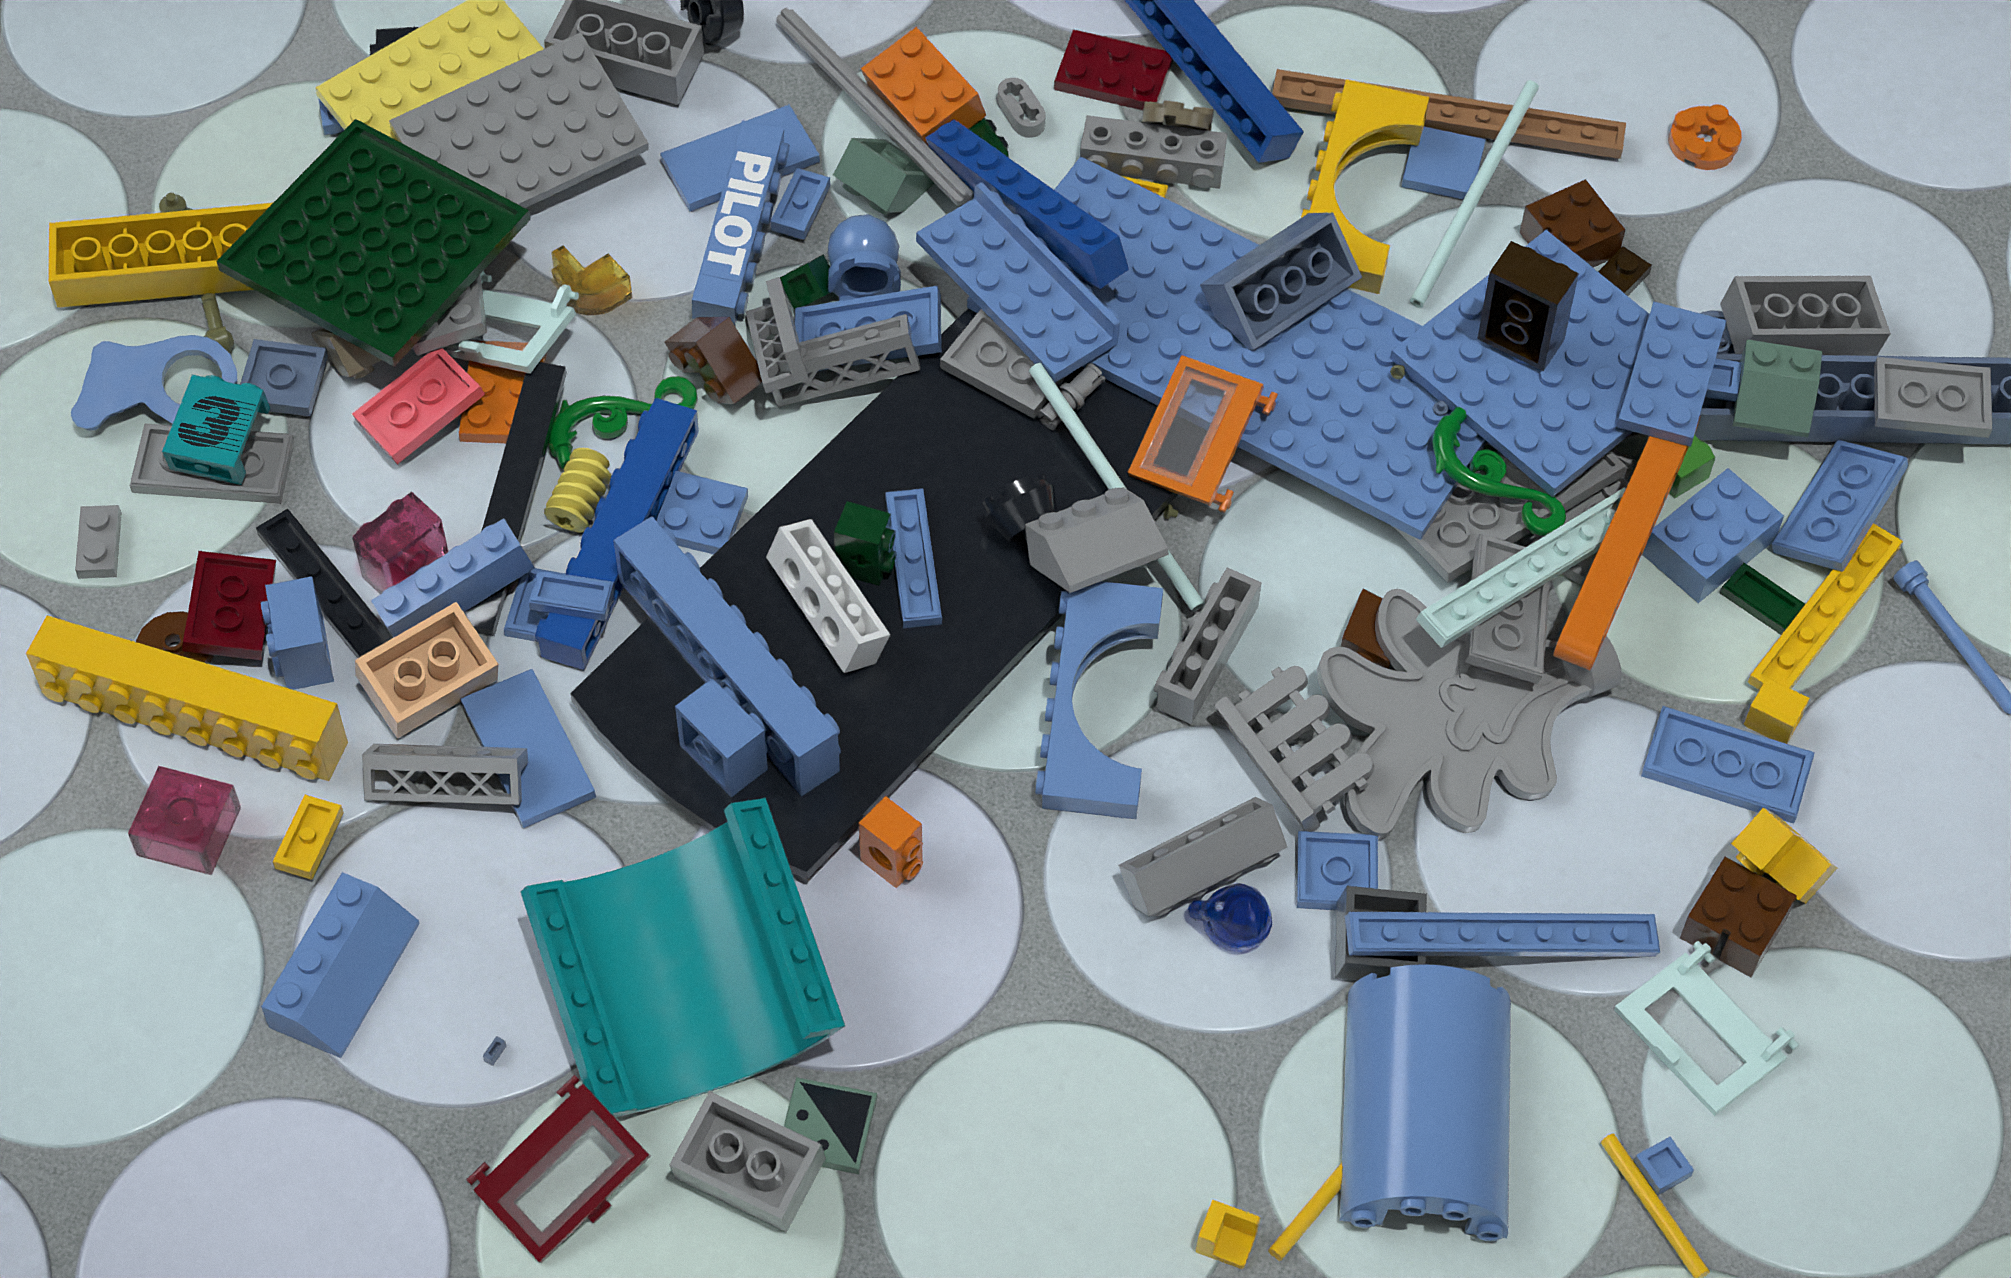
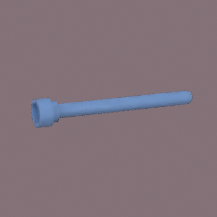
M1918 560L1903 566L1894 575V581L1903 592L1908 591L1910 595H1916L2007 714H2011V693L1928 587L1927 571Z

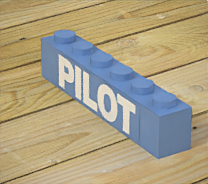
M742 120L694 289L692 319L696 317H730L736 326L738 315H745L749 299V293H745L747 283H754L757 263L753 262L755 253L761 254L763 251L765 233L761 232L764 223L770 224L773 213V203L770 202L772 194H778L782 174L778 173L779 165H786L790 144L784 143V128Z

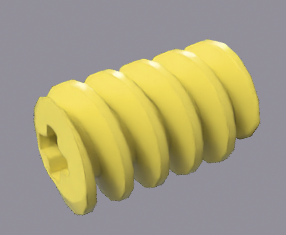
M589 448L573 450L570 455V461L566 463L564 472L559 477L558 484L553 489L552 496L547 501L546 508L544 509L545 516L553 524L578 533L584 532L589 527L588 520L594 517V508L597 507L600 500L599 497L605 494V485L610 483L612 476L607 470L610 466L609 460L603 454Z

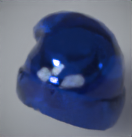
M1242 883L1223 887L1214 892L1208 900H1194L1188 906V915L1196 921H1202L1204 931L1211 941L1226 950L1241 952L1250 950L1261 944L1268 937L1272 928V913L1266 898L1257 888Z

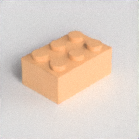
M455 602L356 659L355 676L398 739L461 702L460 698L475 693L497 681L499 664L458 603Z

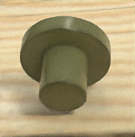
M1394 365L1390 373L1393 378L1399 380L1405 376V368L1403 365Z
M1170 504L1164 510L1165 519L1177 517L1178 510H1174Z

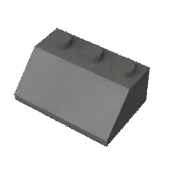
M1124 487L1109 489L1104 495L1090 500L1077 501L1072 507L1056 513L1043 514L1038 520L1025 524L1030 565L1069 593L1169 555L1168 547L1144 500Z

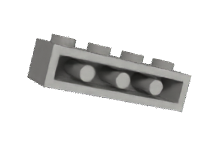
M1086 115L1080 157L1119 176L1220 189L1227 133Z
M1227 567L1219 582H1214L1211 585L1205 599L1204 608L1201 613L1197 611L1193 616L1188 628L1189 634L1184 642L1179 641L1173 652L1171 665L1167 671L1163 670L1156 681L1154 692L1158 693V710L1189 724L1193 723L1259 606L1262 582Z
M1254 797L1118 866L1134 908L1149 917L1160 916L1171 911L1174 904L1186 898H1197L1205 894L1208 887L1220 881H1230L1239 877L1242 874L1241 870L1253 864H1263L1273 860L1277 852L1287 848V844L1273 805L1258 797Z

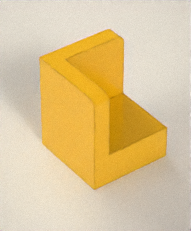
M1767 678L1750 706L1744 725L1770 739L1788 744L1802 719L1810 698Z
M1212 1199L1198 1236L1196 1253L1243 1269L1258 1233L1260 1217Z

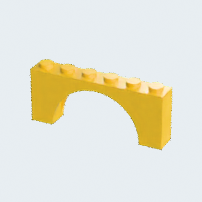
M1346 79L1342 93L1336 91L1331 112L1336 113L1334 122L1327 121L1323 138L1324 142H1328L1326 151L1319 150L1315 171L1320 172L1318 180L1312 179L1310 182L1307 200L1312 201L1310 210L1303 209L1301 218L1308 213L1333 212L1362 275V278L1350 285L1349 288L1380 294L1388 264L1390 245L1369 238L1346 219L1337 203L1334 186L1344 168L1364 152L1391 144L1419 146L1427 116L1429 97Z

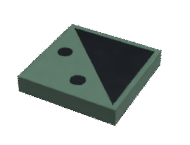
M796 1077L784 1127L822 1145L826 1159L821 1167L859 1174L877 1103V1093Z

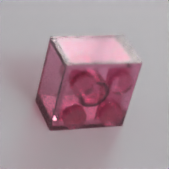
M412 491L402 499L393 501L385 512L373 521L364 523L352 536L362 578L379 594L410 577L419 568L431 564L449 552L442 519Z
M158 766L128 832L136 855L212 875L241 810L234 785Z

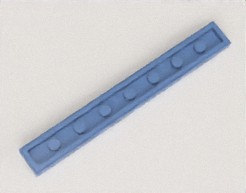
M1348 912L1345 916L1349 956L1655 957L1660 953L1655 914Z

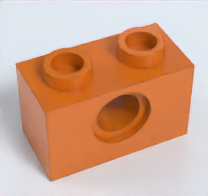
M885 796L859 822L860 861L897 888L905 879H913L922 868V823Z

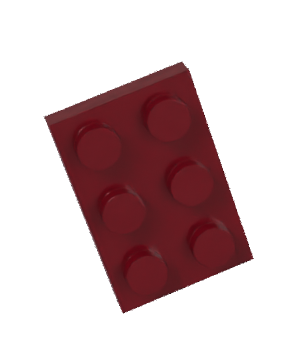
M1073 29L1054 80V90L1143 111L1145 102L1159 103L1173 58L1166 50Z
M198 551L182 651L262 660L267 625L264 623L261 602L268 601L265 585L274 583L276 560Z

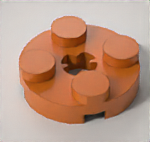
M1714 104L1710 107L1695 106L1679 111L1675 115L1669 135V145L1673 154L1683 163L1687 159L1690 162L1696 163L1694 168L1715 170L1727 166L1733 160V156L1738 152L1742 133L1736 120L1729 115L1728 109L1723 105ZM1706 134L1712 138L1710 142H1705L1704 138L1701 139L1697 136Z

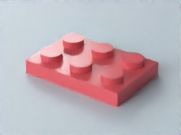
M443 348L426 354L353 412L352 415L394 462L399 464L484 396L485 393L477 382Z

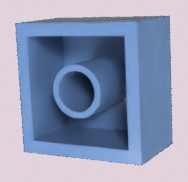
M306 577L265 585L268 601L261 602L264 623L268 628L269 634H266L269 655L273 659L276 677L284 676L287 688L292 690L334 682L324 617L313 578Z
M711 679L675 706L680 746L730 797L734 796L768 770L766 756L768 749L765 744L766 728L757 715L754 713L748 714L740 707L738 698L728 687L722 689Z

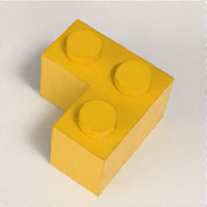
M1764 807L1731 843L1740 851L1735 857L1745 867L1760 876L1765 872L1777 881V885L1797 895L1796 898L1805 904L1838 869L1837 866L1782 818Z

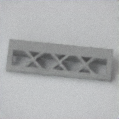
M780 277L766 281L771 303L746 311L766 394L809 380L791 307ZM772 317L768 322H762V321H761V320H764V319H767V318ZM770 334L776 335L772 340L766 339ZM775 352L781 353L776 359L770 358ZM779 371H785V372H787V373H784V374L775 376Z
M907 314L800 342L809 380L802 382L798 390L782 394L781 389L772 393L777 407L920 370V363L912 342L911 326ZM902 348L906 349L909 358L908 361L897 364L885 359L890 351ZM775 352L770 358L776 359L781 353ZM860 359L873 363L870 370L863 373H858L849 368L854 361ZM828 368L837 372L834 380L825 383L814 378L818 370ZM779 371L775 376H778V375H781V374H784V373H787V372H785V371Z
M373 744L362 754L364 800L519 805L522 802L521 770L528 764L527 748ZM374 770H387L399 782L392 790L375 789ZM401 771L409 772L406 775H404ZM416 771H426L437 784L430 791H420L409 778ZM439 772L448 773L443 777ZM454 772H464L476 785L469 792H458L447 779ZM478 773L487 774L482 778ZM493 773L510 774L511 794L497 793L486 780ZM403 785L407 790L398 789ZM441 786L445 791L436 790ZM480 787L485 793L475 791Z

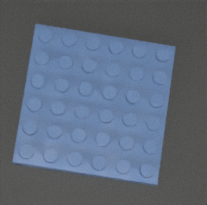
M1545 230L1525 247L1532 248L1538 254L1557 263L1567 265L1570 269L1578 272L1579 276L1565 340L1544 371L1477 339L1489 275L1392 349L1390 359L1397 365H1403L1406 373L1439 401H1444L1451 411L1456 407L1463 408L1467 416L1464 422L1550 496L1554 497L1633 432L1618 428L1617 423L1649 313L1549 231Z

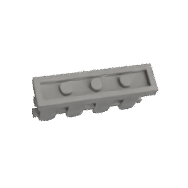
M1291 666L1285 671L1277 667L1271 671L1274 678L1252 694H1249L1246 689L1238 694L1241 701L1236 705H1233L1226 695L1216 702L1214 706L1221 720L1303 830L1313 832L1320 827L1315 814L1323 809L1328 815L1335 810L1332 804L1335 800L1355 786L1360 791L1369 786L1365 779L1373 774L1374 763L1372 758L1366 753H1357L1350 758L1345 754L1343 750L1352 741L1351 732L1346 725L1338 723L1328 729L1323 725L1321 721L1330 712L1329 704L1324 696L1312 695L1306 700L1303 699L1299 692L1307 686L1308 678L1301 667ZM1291 699L1296 707L1271 723L1266 715ZM1256 722L1263 729L1257 734L1250 727ZM1310 728H1313L1318 736L1293 752L1288 744ZM1277 751H1280L1285 758L1279 763L1272 756ZM1335 757L1340 765L1315 781L1310 773ZM1300 780L1307 787L1302 792H1299L1294 786Z

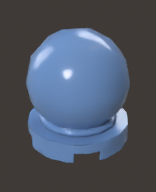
M870 214L850 216L841 222L831 233L828 243L827 255L831 265L828 273L829 292L833 291V293L838 295L839 301L900 292L901 270L897 265L899 243L891 227L886 222Z

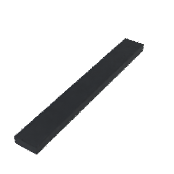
M539 362L531 373L525 374L482 530L504 518L519 543L521 542L567 375L566 366ZM508 585L464 612L477 633L495 636Z

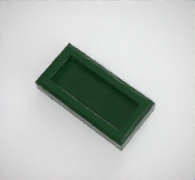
M1743 563L1720 591L1721 595L1780 635L1783 634L1805 606L1804 602L1746 563Z

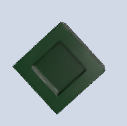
M824 254L780 277L785 293L794 310L830 293L828 290L830 266Z

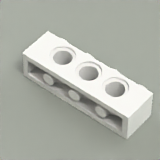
M812 519L780 527L766 558L842 671L846 673L876 664L890 634Z

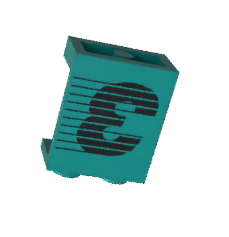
M192 374L162 450L169 469L242 485L246 470L240 457L258 412L269 414L271 409L264 390L251 383L239 385L226 382L214 375L202 377Z

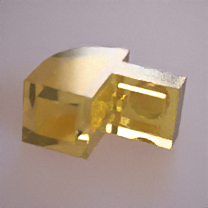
M564 245L551 252L554 267L551 269V273L560 287L562 285H569L573 292L579 293L577 300L570 299L566 304L569 307H573L576 313L583 315L605 314L633 298L630 276L609 253L584 268Z

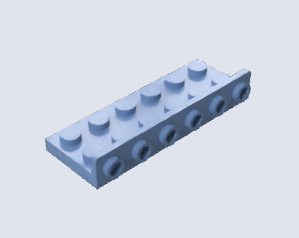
M982 182L975 185L974 199L916 232V242L1035 364L1041 363L1054 383L1118 344L1120 321L1115 311L1109 307L1106 308L1095 296L1092 288L1087 284H1083L1072 273L1069 265L1065 261L1059 260L1049 250L1046 242L1042 238L1036 237L1026 227L1023 219L1018 214H1013L1003 204L1001 197L995 191H990Z

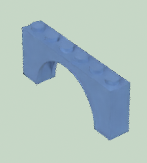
M1100 581L1072 593L1061 591L1059 614L1066 615L1064 627L1057 626L1054 649L1061 650L1060 663L1052 662L1050 685L1056 686L1055 698H1047L1045 721L1052 722L1050 735L1043 734L1040 757L1047 758L1046 771H1038L1035 794L1042 795V809L1137 819L1142 769L1112 760L1092 745L1078 725L1073 710L1072 698L1081 674L1101 653L1115 645L1131 640L1158 639L1163 588Z

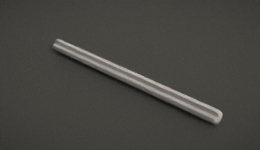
M788 8L781 10L776 20L784 31L956 205L962 206L969 202L974 196L973 191L794 10H789Z

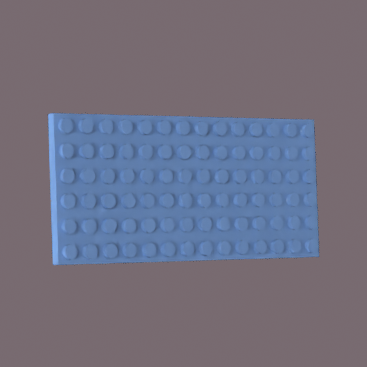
M1080 157L1054 190L1119 235L1129 267L1128 271L1101 289L1071 269L1072 273L1083 284H1087L1092 288L1095 296L1106 308L1109 307L1115 311L1120 321L1118 344L1088 363L1098 367L1105 379L1157 406L1162 399L1181 355L1262 383L1264 385L1261 393L1262 396L1269 398L1271 392L1278 394L1275 400L1276 406L1273 411H1270L1269 415H1266L1262 412L1264 408L1256 405L1237 447L1421 540L1459 484L1444 470L1440 474L1436 473V457L1433 451L1432 440L1434 430L1443 416L1436 415L1433 412V406L1439 400L1408 373L1405 372V376L1399 380L1393 378L1390 373L1391 368L1397 365L1390 359L1391 350L1421 328L1422 325L1346 288L1255 350H1249L1215 318L1200 284L1259 245ZM970 297L967 298V308L978 313L981 308ZM1192 381L1177 416L1208 431L1225 392ZM1448 408V412L1445 415L1449 416L1452 411ZM1463 421L1460 425L1461 430L1457 434L1460 447L1454 446L1459 460L1469 469L1472 457L1483 449L1487 441Z

